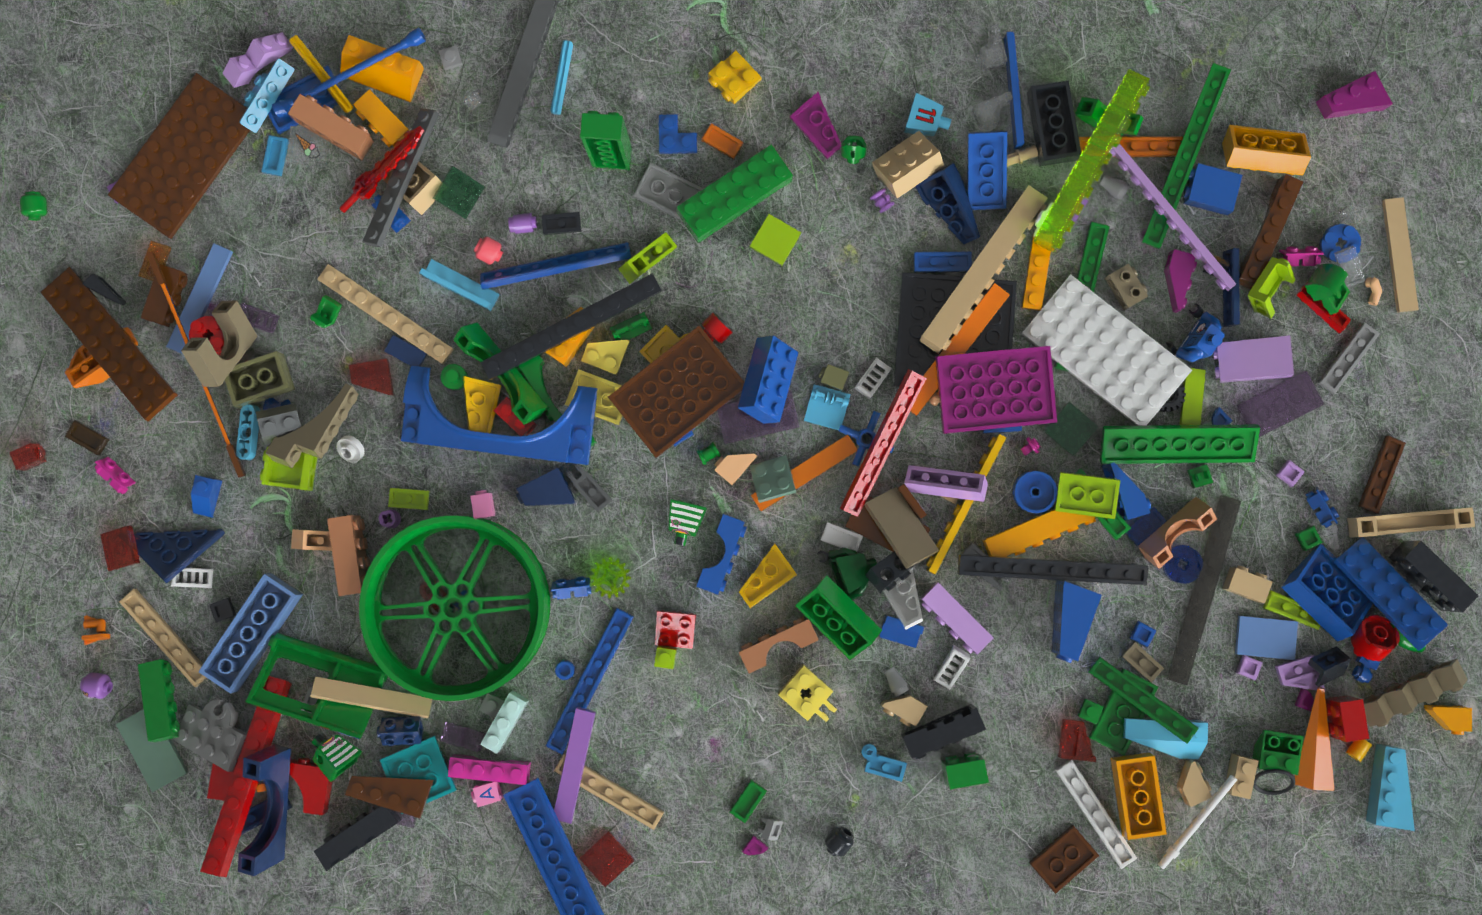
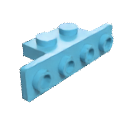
M277 59L268 74L262 73V75L256 77L253 90L249 91L244 98L245 103L243 105L247 109L239 121L241 125L257 133L271 110L272 104L276 102L294 72L293 67L281 59Z

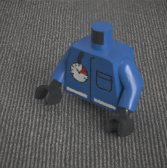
M1194 303L1197 310L1194 312L1189 310V312L1195 318L1201 317V319L1196 322L1181 346L1176 349L1171 341L1166 342L1169 347L1167 350L1170 353L1189 362L1210 357L1215 349L1221 345L1222 339L1225 336L1221 331L1220 321L1208 312H1204L1197 303Z

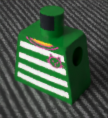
M671 499L669 531L676 532L674 544L685 546L688 535L696 537L707 511L706 507Z
M319 734L312 740V744L317 747L313 761L330 782L356 764L362 753L360 749L339 735H334L326 740Z

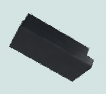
M1337 646L1310 658L1308 664L1319 673L1315 685L1320 687L1343 676L1351 658Z

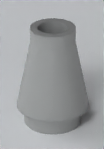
M1107 175L1103 177L1099 184L1116 199L1119 198L1121 200L1130 187L1126 184L1127 182Z
M894 667L884 672L891 693H894L895 697L909 690L907 687L909 684Z

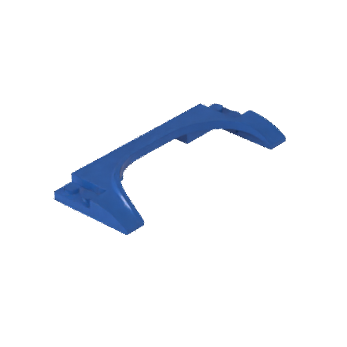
M411 365L403 397L405 411L401 441L589 465L598 388L578 386L564 414L547 429L528 436H507L467 430L449 421L438 410L432 400L429 391L431 368Z

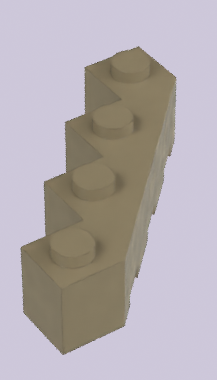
M1458 659L1439 663L1432 666L1433 669L1428 672H1420L1407 678L1408 681L1405 683H1397L1384 689V693L1379 696L1371 695L1365 698L1363 702L1369 727L1375 725L1378 727L1389 724V720L1396 714L1408 715L1414 712L1413 709L1419 703L1427 702V704L1436 702L1444 691L1451 690V692H1456L1463 689V685L1468 679Z

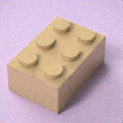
M917 131L872 162L877 178L896 198H899L944 167L940 151L920 131Z

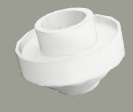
M344 436L336 444L339 455L348 462L356 463L364 456V448L355 437Z

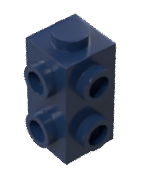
M421 717L382 718L380 726L377 727V737L381 739L382 746L421 744L424 730Z

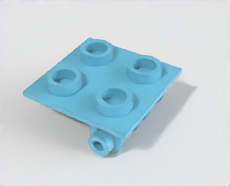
M814 384L804 421L839 430L840 425L843 424L851 394Z

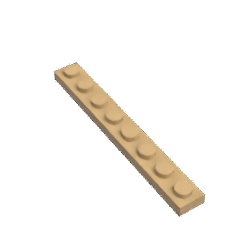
M328 264L317 280L444 365L454 349L331 265Z

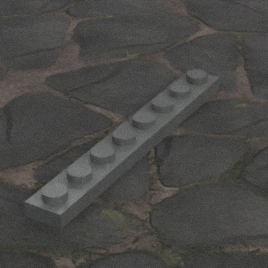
M420 108L411 130L421 126L424 132L417 142L415 149L411 148L407 152L406 158L401 159L393 170L362 241L366 245L382 247L439 116L436 110Z

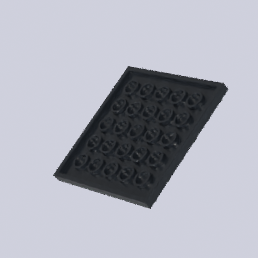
M902 272L894 387H900L908 369L923 376L936 360V357L939 356L938 353L920 342V339L963 277ZM993 279L995 280L993 284L996 283L1009 293L1010 296L965 354L1012 349L1017 281ZM985 288L981 294L985 296L990 288L988 290ZM974 303L970 309L974 310L977 305ZM964 318L961 321L960 325H963V323L966 321Z

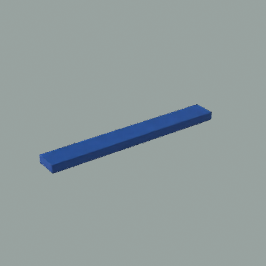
M629 242L484 272L480 274V285L483 290L630 259Z
M616 608L545 745L546 747L563 755L569 743L576 708L587 709L634 618L631 614Z

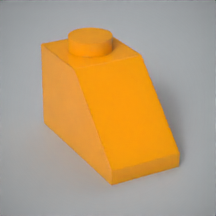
M1424 705V709L1443 729L1450 730L1451 734L1464 735V731L1472 732V708L1465 706Z

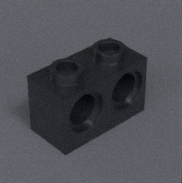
M894 551L873 566L866 574V577L881 594L885 590L888 592L897 585L896 582L899 579L904 581L911 575L909 571L913 566L906 569ZM881 575H884L887 580H884Z

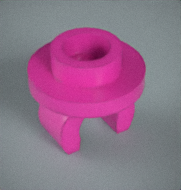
M1027 437L1028 444L1021 448L1022 453L1026 456L1034 450L1038 454L1040 452L1038 449L1041 447L1035 438Z

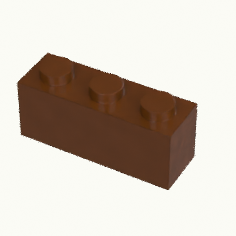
M159 264L167 282V289L176 308L181 302V293L187 285L188 274ZM154 277L140 318L170 327L175 318L162 287L158 284L156 277Z

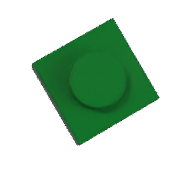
M1084 698L1077 716L1097 725L1104 707Z

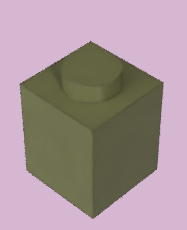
M828 364L826 368L822 367L818 378L822 379L820 384L842 392L849 372Z

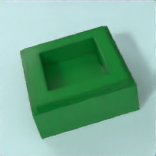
M1314 525L1295 533L1303 551L1323 543Z

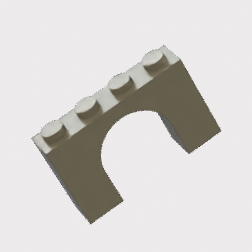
M237 300L221 301L212 312L224 337L223 350L219 356L208 338H191L181 350L203 387H219L222 385L226 377L233 371L235 365L242 359L245 352L258 337Z

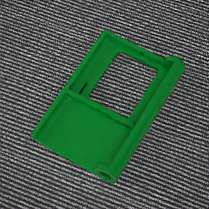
M277 633L275 636L272 635L268 644L271 647L270 652L248 695L246 703L361 739L374 709L318 699L316 704L309 705L266 691L263 688L278 658L288 659L325 671L329 674L327 679L383 689L388 676L376 664L281 633Z

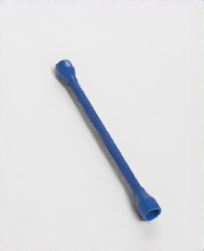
M418 27L410 31L400 42L387 48V50L381 51L370 57V59L364 60L301 95L306 97L308 94L313 97V95L315 96L330 88V86L332 87V85L334 86L349 78V76L351 77V75L353 76L366 69V67L372 66L385 59V57L387 58L400 51V49L402 50V48L406 49L426 42L425 36ZM298 96L279 100L272 104L276 115L279 118L287 115Z

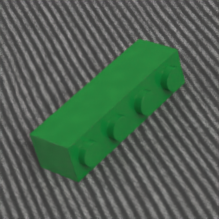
M159 659L138 664L148 741L160 742L179 737L180 724L176 719L177 704L173 697L175 687L171 682L170 674H172V667L169 661Z

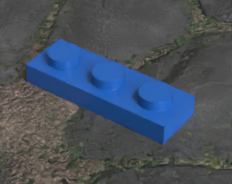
M914 252V273L968 272L972 266V252Z

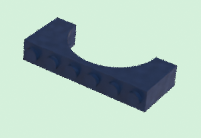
M274 744L243 759V777L256 781L262 780L266 786L268 802L265 818L259 832L253 841L244 850L239 852L238 872L256 876L285 859L291 748Z

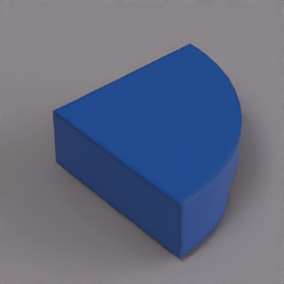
M1220 407L1215 409L1211 420L1212 425H1229L1233 421Z

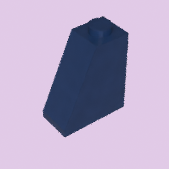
M556 468L516 488L518 491L516 496L520 504L524 503L525 506L573 505L577 503L560 468Z

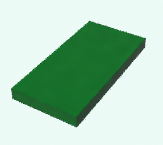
M1122 668L1121 672L1155 696L1158 686ZM1111 690L1103 706L1104 708L1098 723L1094 725L1088 738L1125 756L1132 741L1124 738V718L1143 719L1145 713Z

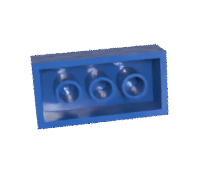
M774 335L757 338L738 408L763 424L780 422L799 352Z

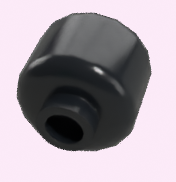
M843 826L835 827L825 839L827 851L832 856H845L854 844L852 832Z

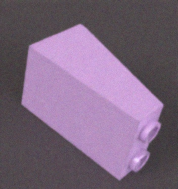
M1290 335L1222 342L1213 352L1214 360L1218 359V367H1215L1216 379L1220 378V383L1290 378L1294 375Z

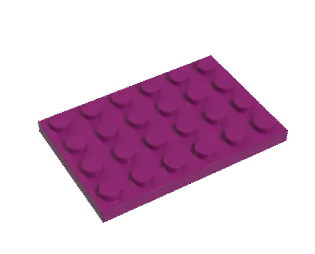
M1050 346L936 357L943 434L1057 423Z

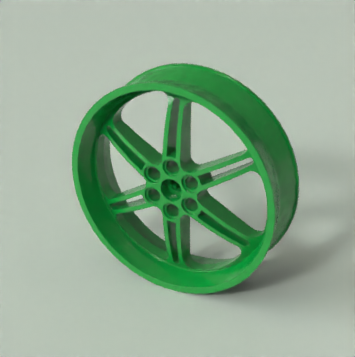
M471 516L433 517L417 522L400 531L375 556L368 568L361 588L359 601L360 625L364 641L374 661L399 686L414 694L433 700H469L488 694L512 680L534 658L544 640L549 624V586L544 570L534 552L511 530L483 518L476 519ZM445 530H475L479 534V541L456 583L452 584L447 580L424 547V541L432 534ZM488 539L489 544L471 581L465 579L484 542ZM414 545L418 547L426 562L439 579L438 583L435 584L417 555ZM500 545L505 548L521 564L531 582L530 592L524 595L479 597L475 594V585L494 546ZM407 551L411 555L418 570L432 591L433 596L431 600L394 605L384 604L382 600L384 581L392 563L400 552ZM461 584L467 586L468 591L465 595L459 592ZM441 586H445L448 589L446 596L440 594ZM472 600H475L479 605L477 611H473L470 608ZM530 600L529 604L485 608V601ZM458 602L460 609L454 611L455 607L453 604ZM434 603L439 606L437 614L431 611V606ZM423 606L424 612L422 614L402 615L382 614V611L387 609ZM526 609L530 613V626L526 640L513 662L505 663L499 658L480 629L476 618L478 614ZM430 618L434 621V629L417 668L409 667L393 652L381 629L382 622L385 620ZM463 618L468 619L470 622L468 629L463 628L461 625ZM443 620L449 621V630L443 629ZM454 631L462 635L488 669V674L483 679L460 685H443L433 680V670ZM474 631L497 664L498 669H495L469 634L470 632ZM440 634L443 638L424 675L422 673L437 636Z

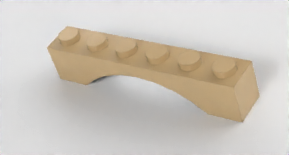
M1473 507L1347 518L1349 537L1475 527Z

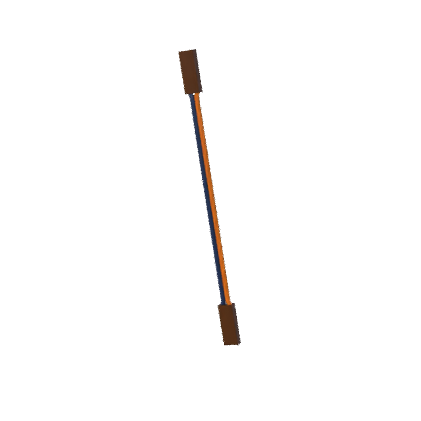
M152 251L148 252L146 255L158 284L164 291L186 345L189 340L167 289L166 279L155 253ZM203 387L227 444L226 449L238 478L246 476L240 459L236 455L234 445L230 442L209 388Z

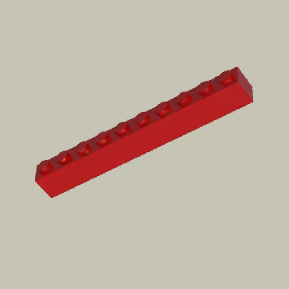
M269 676L263 689L287 697L291 683ZM256 707L200 872L227 877L259 782L243 777V759L271 746L281 717L280 713Z

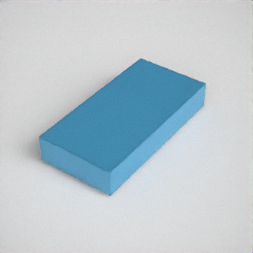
M272 135L268 136L262 173L282 177L289 139Z

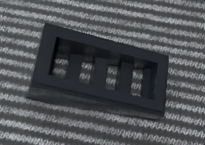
M91 274L83 282L85 287L120 305L126 304V301L101 276Z

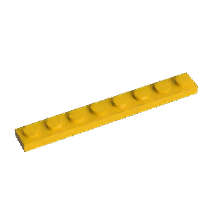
M998 434L996 437L993 436L988 443L990 449L987 454L984 453L979 461L981 466L978 471L975 470L973 472L974 474L987 476L1007 437ZM963 499L961 505H956L952 513L955 515L952 522L948 521L944 528L946 534L943 539L940 538L936 543L939 551L934 556L931 555L926 563L928 572L932 574L937 573L974 500Z

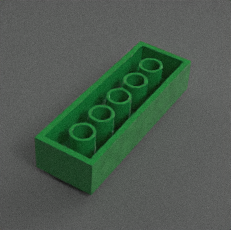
M598 111L582 113L580 138L592 167L630 170L632 146L623 116L616 112H608V115L600 114Z
M771 144L677 206V214L697 243H700L792 181L793 174Z

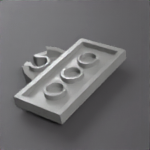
M216 699L210 701L204 709L194 704H188L180 723L179 737L174 738V741L220 768L233 772L247 734L235 728L238 712L235 711L233 705L225 703V700ZM223 706V712L220 714V708Z

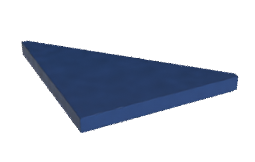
M205 529L186 532L121 533L120 536L167 584L220 539L225 532L222 529L210 531Z

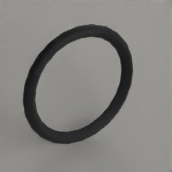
M1267 769L1255 775L1253 787L1262 794L1279 795L1290 791L1296 781L1295 777L1286 770ZM1281 773L1290 777L1291 784L1282 790L1267 791L1260 789L1256 781L1265 774Z

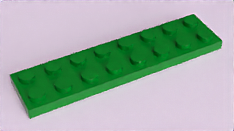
M1258 424L1103 426L1100 462L1101 464L1114 462L1116 464L1255 462L1260 427Z

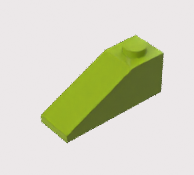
M665 232L623 264L618 270L631 284L675 250L677 245Z

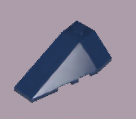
M954 163L940 169L915 186L923 202L927 206L930 205L936 211L935 215L939 219L942 218L948 224L949 230L963 245L980 237L963 179Z

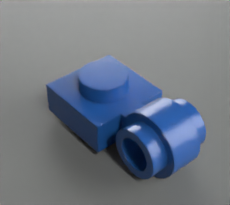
M1358 656L1356 661L1361 663V666H1356L1353 669L1352 676L1361 683H1369L1373 677L1370 669L1377 670L1381 661H1372Z

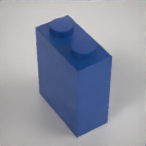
M1198 163L1192 168L1188 178V186L1183 191L1182 197L1185 198L1183 204L1229 215L1234 211L1243 175Z

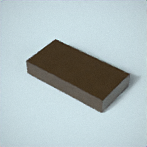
M77 420L73 421L64 436L99 456L110 440Z

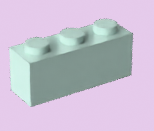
M511 691L480 745L498 754L510 736L529 699Z

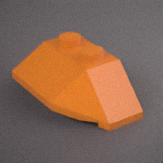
M124 327V331L138 346V341L131 329ZM84 345L76 350L69 368L65 371L74 388L103 383L110 378Z

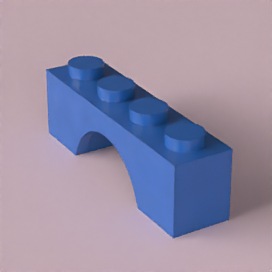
M725 514L722 515L717 533L725 543L724 557L716 566L702 569L696 587L717 595L719 591H724L727 583L724 577L726 573L730 574L734 564L730 562L733 555L737 556L740 545L737 544L739 537H744L747 529L744 526V521Z

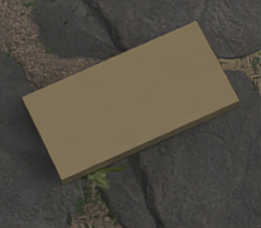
M895 487L866 502L864 506L907 569L937 553L939 549L900 491L897 490L898 488Z

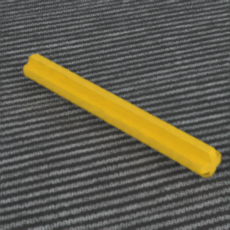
M297 35L290 38L289 42L321 83L330 79L331 77ZM336 84L327 89L345 113L353 110V105Z

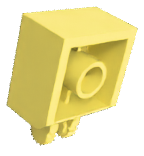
M804 664L778 692V695L807 721L815 713L827 722L829 720L828 716L819 710L822 704H825L831 712L835 713L837 710L827 701L833 690ZM809 688L811 690L809 691V696H801L802 692L800 691L802 689L807 690Z

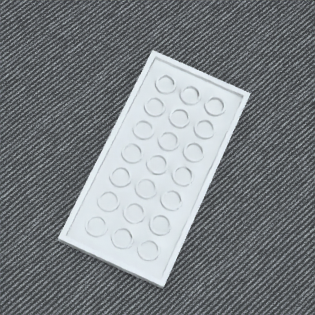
M1071 274L1022 332V335L1035 346H1050L1051 358L1062 365L1069 373L1136 426H1147L1192 371L1190 367Z

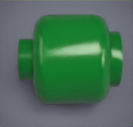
M25 192L20 197L21 214L28 217V220L31 221L41 220V217L46 216L48 212L47 199L40 192Z

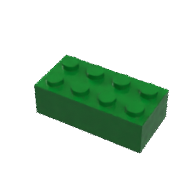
M827 575L810 588L795 605L849 660L873 644L882 631Z

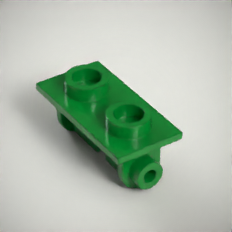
M645 312L610 327L615 340H630L652 329Z

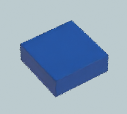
M1137 621L1129 638L1148 647L1157 630Z

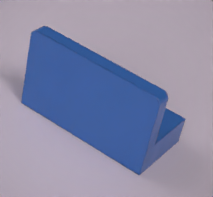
M885 615L881 628L882 631L879 636L883 639L916 648L920 634H923L924 626L916 624L905 630L900 619Z

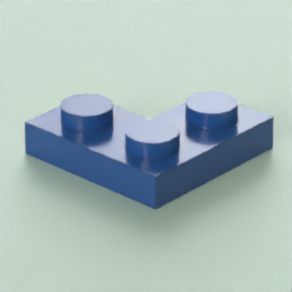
M678 114L659 115L660 154L697 153V133H678Z

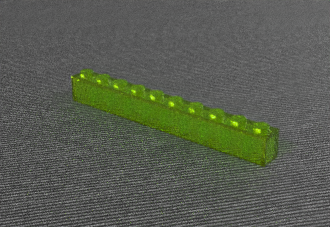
M1128 69L1034 237L1035 244L1055 253L1057 248L1061 249L1065 242L1063 237L1066 231L1070 233L1075 224L1073 221L1075 215L1079 216L1084 208L1082 204L1084 199H1089L1094 190L1092 188L1094 181L1098 182L1103 174L1101 170L1103 165H1108L1113 156L1111 154L1113 147L1117 148L1122 140V137H1120L1122 131L1128 130L1132 122L1130 120L1132 113L1136 114L1141 106V103H1139L1141 97L1147 96L1151 88L1149 86L1150 78Z

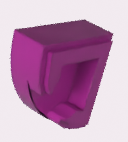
M1301 688L1295 706L1311 712L1314 698L1307 689Z
M753 835L742 849V852L747 855H758L767 851L769 847Z

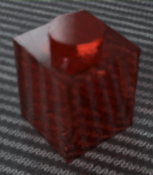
M29 443L9 452L16 470L27 471L47 462L45 450L40 444Z

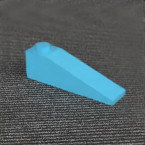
M1124 718V738L1179 759H1199L1208 743V723L1200 720H1188L1199 729L1189 743L1186 744L1153 719Z

